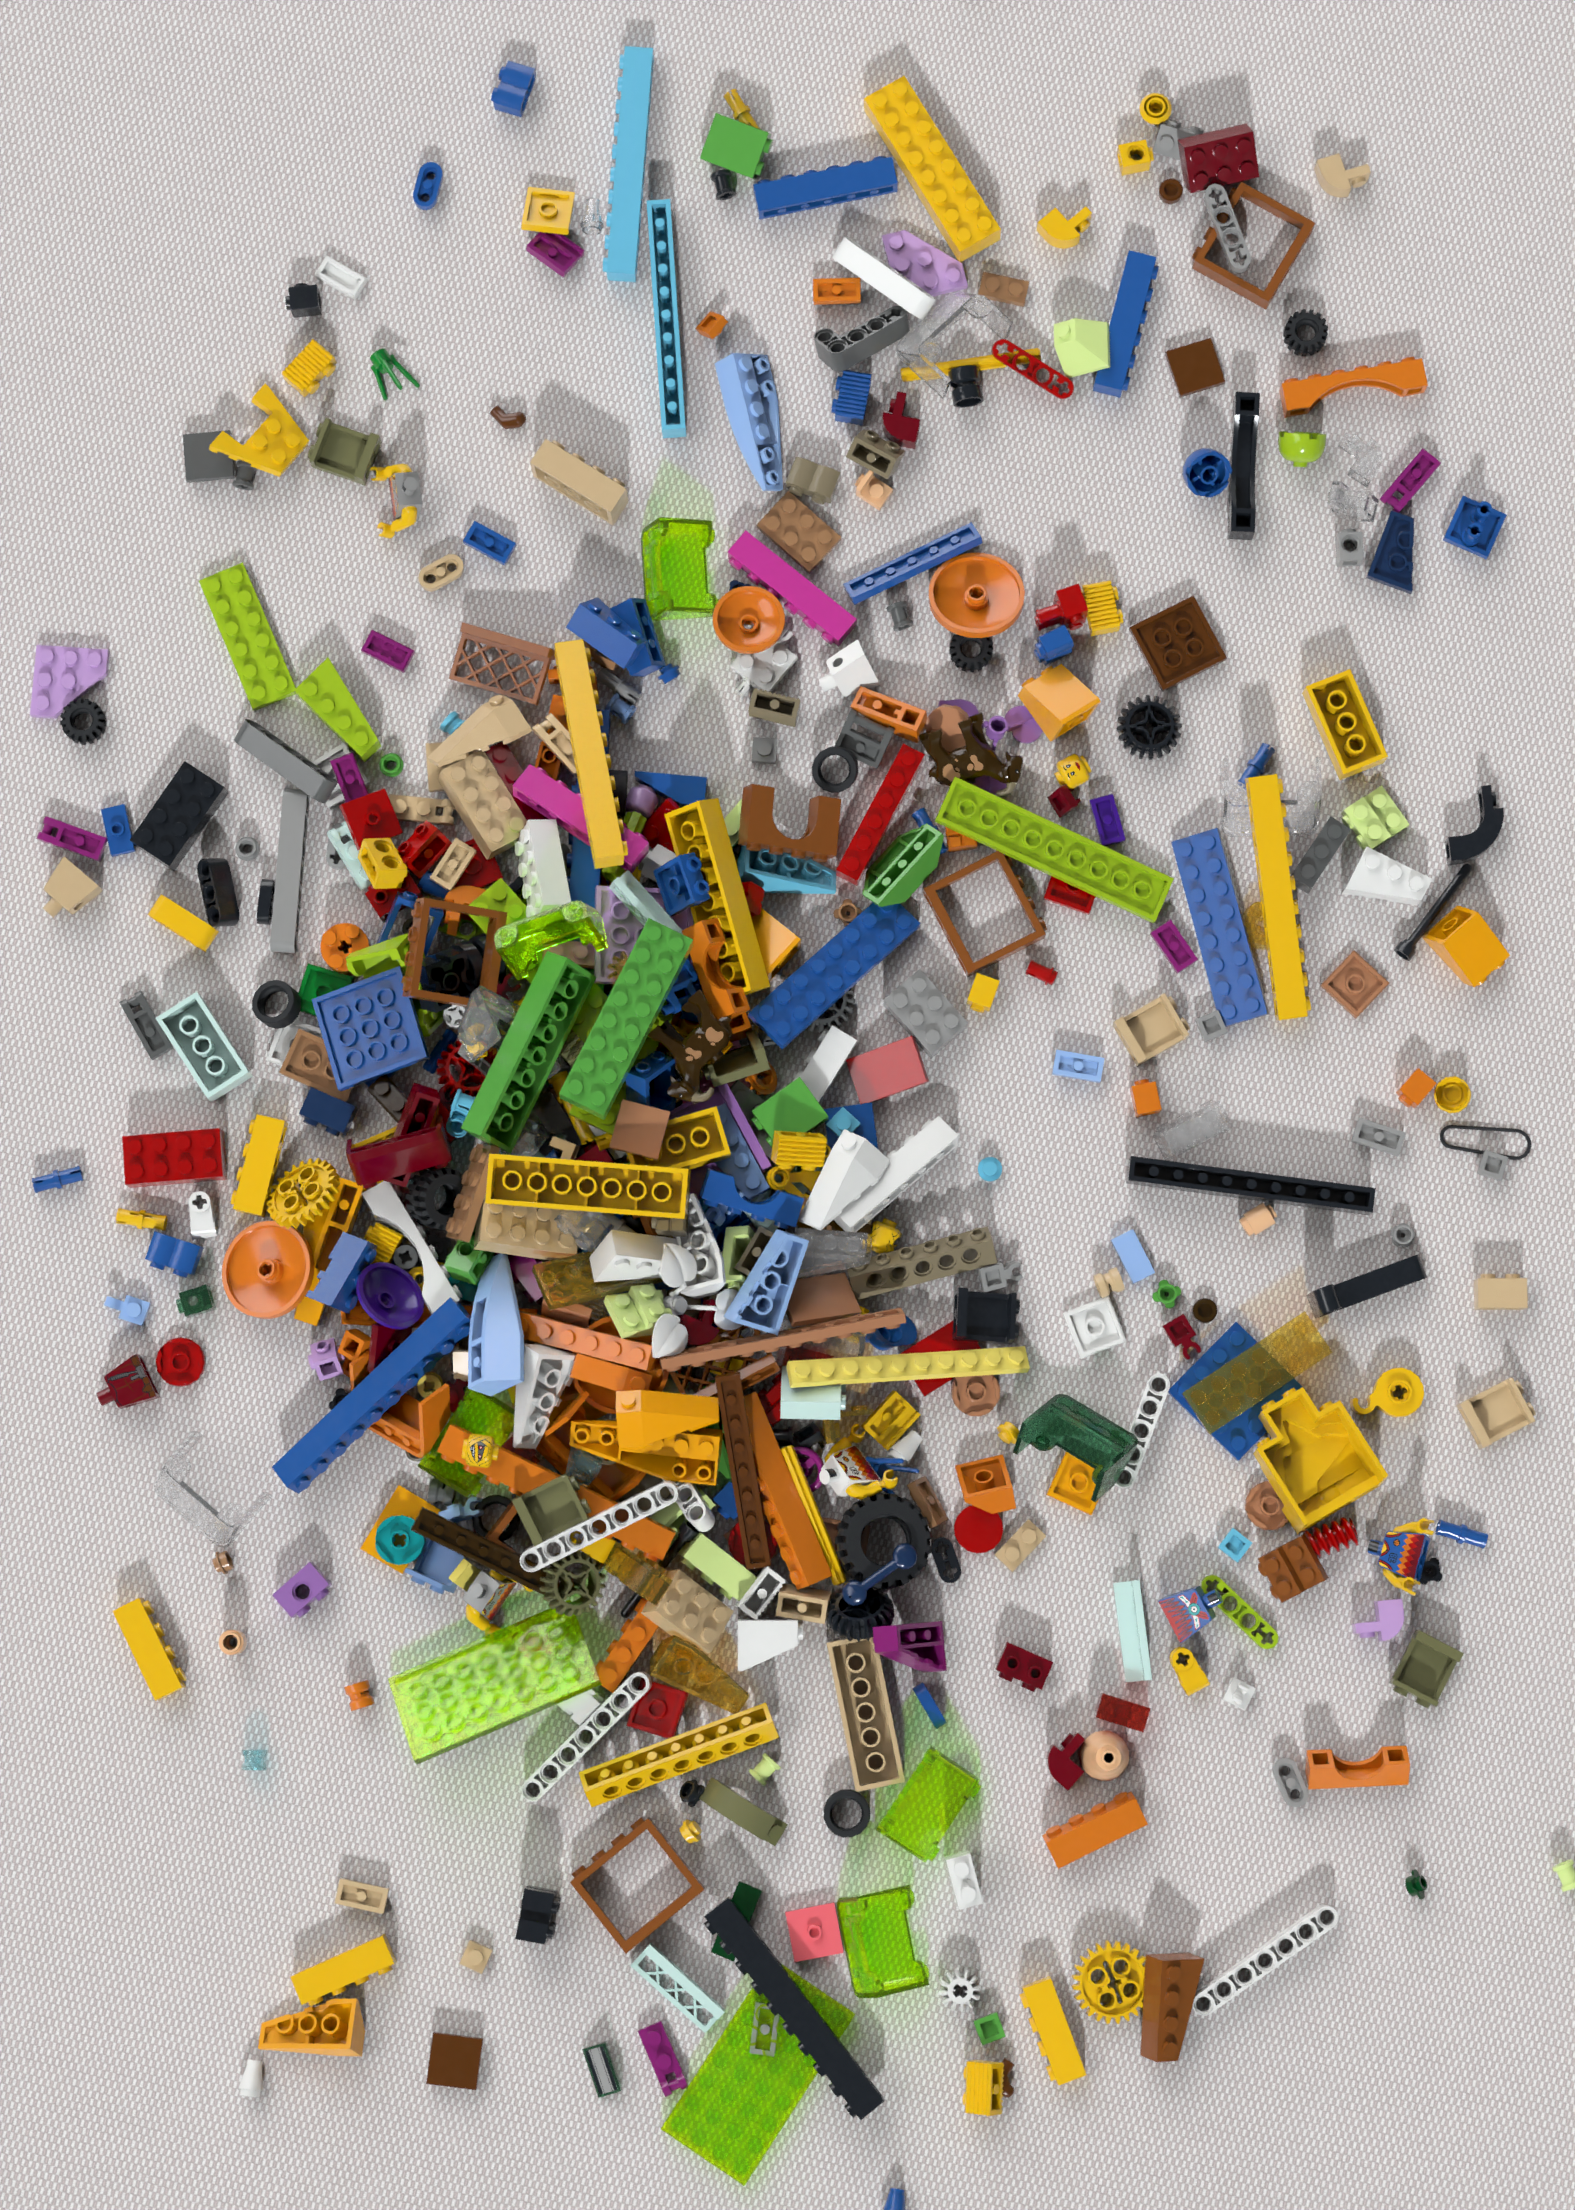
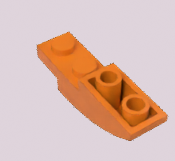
M553 694L549 713H552L569 732L562 696ZM551 727L546 732L549 735L554 731V729ZM541 741L535 768L540 767L544 769L549 777L557 781L563 763Z

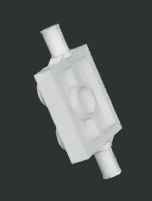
M785 628L779 640L765 651L754 654L740 653L730 667L743 679L742 684L735 690L738 695L744 697L751 687L762 689V691L766 690L767 693L775 689L798 660V657L785 646L786 642L793 636L790 630L788 631Z

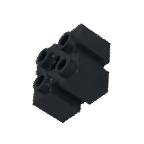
M450 947L435 953L436 959L431 957L423 958L419 982L422 988L419 990L471 999L477 997L475 995L476 990L473 978H469L466 975V971L470 970V964L465 950ZM419 999L421 1009L435 1013L452 1007L450 1004Z
M530 1885L524 1889L515 1939L545 1945L549 1939L554 1937L556 1922H552L553 1914H557L561 1902V1897H557V1890Z

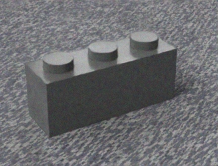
M1330 816L1292 873L1296 887L1307 894L1310 892L1350 832V828Z

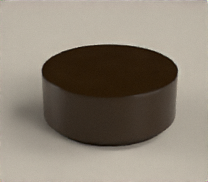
M1208 1298L1198 1300L1192 1308L1193 1317L1200 1323L1211 1322L1217 1315L1216 1304Z

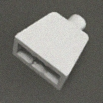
M858 640L827 659L826 663L831 673L818 679L824 692L838 686L844 697L856 694L860 686L870 689L880 685Z

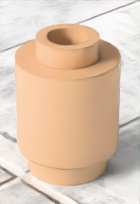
M1261 1203L1244 1213V1217L1239 1219L1247 1235L1251 1236L1252 1234L1257 1235L1274 1225V1218L1277 1215L1270 1204L1265 1206L1264 1203Z
M227 1630L219 1638L221 1651L228 1655L240 1654L247 1645L246 1636L239 1630ZM234 1637H236L238 1641L236 1647H233L230 1643L231 1639Z

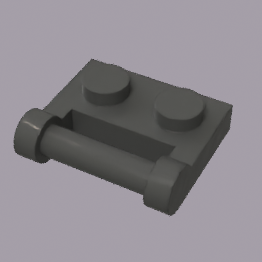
M851 709L835 746L848 749L857 760L877 769L893 737L895 728L890 726L887 728L859 715L858 711ZM853 723L883 736L882 741L879 742L852 729Z

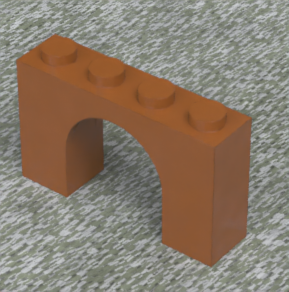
M757 784L743 787L738 845L746 846V849L750 851L767 849L770 854L782 855L785 852L791 853L793 858L813 857V861L827 862L828 859L837 856L841 799L820 795L810 799L806 831L800 839H791L784 836L777 829L773 820L775 788Z

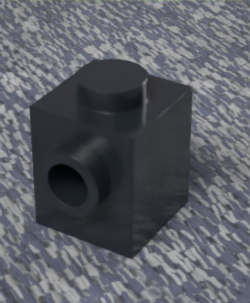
M298 283L294 287H288L289 296H285L286 309L291 310L293 318L322 315L320 292L317 284Z

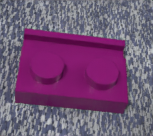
M539 232L526 246L528 253L562 277L576 265L585 250L564 235Z

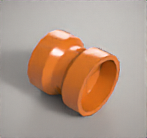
M368 1680L344 1687L346 1695L351 1700L349 1703L351 1711L375 1704L373 1696L369 1694L370 1685Z

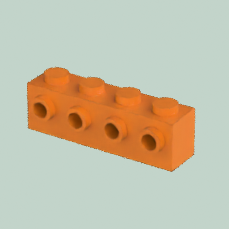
M649 1597L647 1600L644 1598L640 1600L634 1609L638 1612L633 1620L627 1619L620 1630L624 1633L620 1640L614 1639L606 1650L609 1656L605 1662L600 1660L592 1671L595 1674L593 1680L612 1693L618 1689L659 1628V1626L641 1613Z
M1132 1791L1119 1793L1113 1798L1114 1800L1106 1804H1097L1091 1808L1090 1812L1084 1815H1075L1069 1819L1068 1823L1062 1826H1053L1042 1835L1058 1869L1148 1825Z

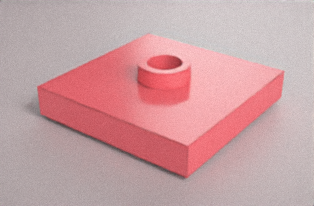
M834 1902L785 1912L794 1962L844 1953Z

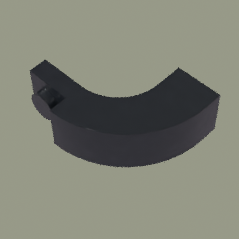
M1491 785L1481 786L1477 791L1480 810V823L1477 830L1468 835L1453 836L1446 839L1447 865L1463 864L1476 859L1498 837L1503 824L1504 809H1494L1497 799L1496 793L1491 790Z

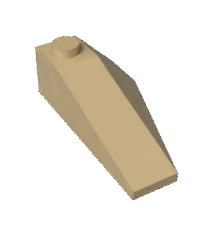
M496 695L491 697L489 702L481 705L428 756V760L434 765L441 767L467 758L471 751L482 750L484 752L490 750L489 745L496 742L510 743L532 732L513 700L504 695Z

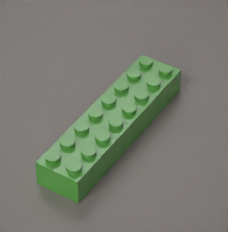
M648 918L559 1092L560 1099L603 1120L606 1119L693 948V939Z
M549 951L546 952L461 1129L488 1145L498 1147L500 1150L511 1154L593 986L596 976L567 957Z

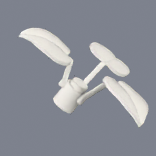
M665 1243L660 1263L661 1277L668 1286L678 1288L674 1292H670V1296L663 1297V1304L665 1308L671 1309L672 1315L664 1314L656 1321L652 1336L653 1358L674 1356L685 1349L688 1342V1332L684 1325L679 1324L680 1318L678 1315L684 1314L686 1310L716 1311L714 1322L719 1328L724 1330H734L742 1326L723 1317L736 1297L737 1290L724 1289L719 1292L716 1297V1306L687 1305V1301L682 1296H677L686 1287V1281H691L696 1277L697 1264L693 1255L684 1247Z

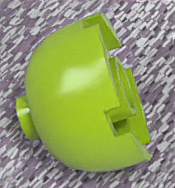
M1279 431L1278 448L1280 454L1285 460L1292 461L1294 467H1307V463L1315 462L1322 456L1327 434Z

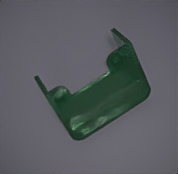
M1057 1394L1022 1422L1013 1453L1019 1454L1029 1444L1039 1451H1048L1058 1446L1095 1469L1092 1473V1480L1096 1486L1091 1500L1096 1502L1116 1484L1136 1450L1138 1439L1131 1432L1065 1394Z

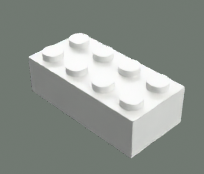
M556 819L528 820L524 829L520 832L519 840L515 842V855L519 856L520 860L518 872L519 876L523 877L524 883L522 895L527 900L526 917L530 920L532 929H557L561 927L572 905Z

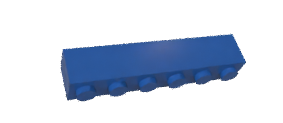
M878 156L872 161L867 162L854 161L848 166L843 167L833 165L826 170L818 172L816 170H809L804 172L803 175L798 176L785 175L773 181L764 179L757 182V184H753V194L759 220L898 191V181L892 157L886 158V156Z
M1131 250L1128 252L1109 325L1110 367L1097 371L1093 387L1095 392L1120 398L1122 390L1127 391L1130 377L1126 376L1128 368L1133 369L1136 355L1132 354L1133 347H1139L1142 332H1138L1139 324L1145 323L1148 310L1143 308L1145 301L1150 302L1153 288L1149 287L1151 279L1156 280L1159 266L1155 265L1157 258L1155 256Z

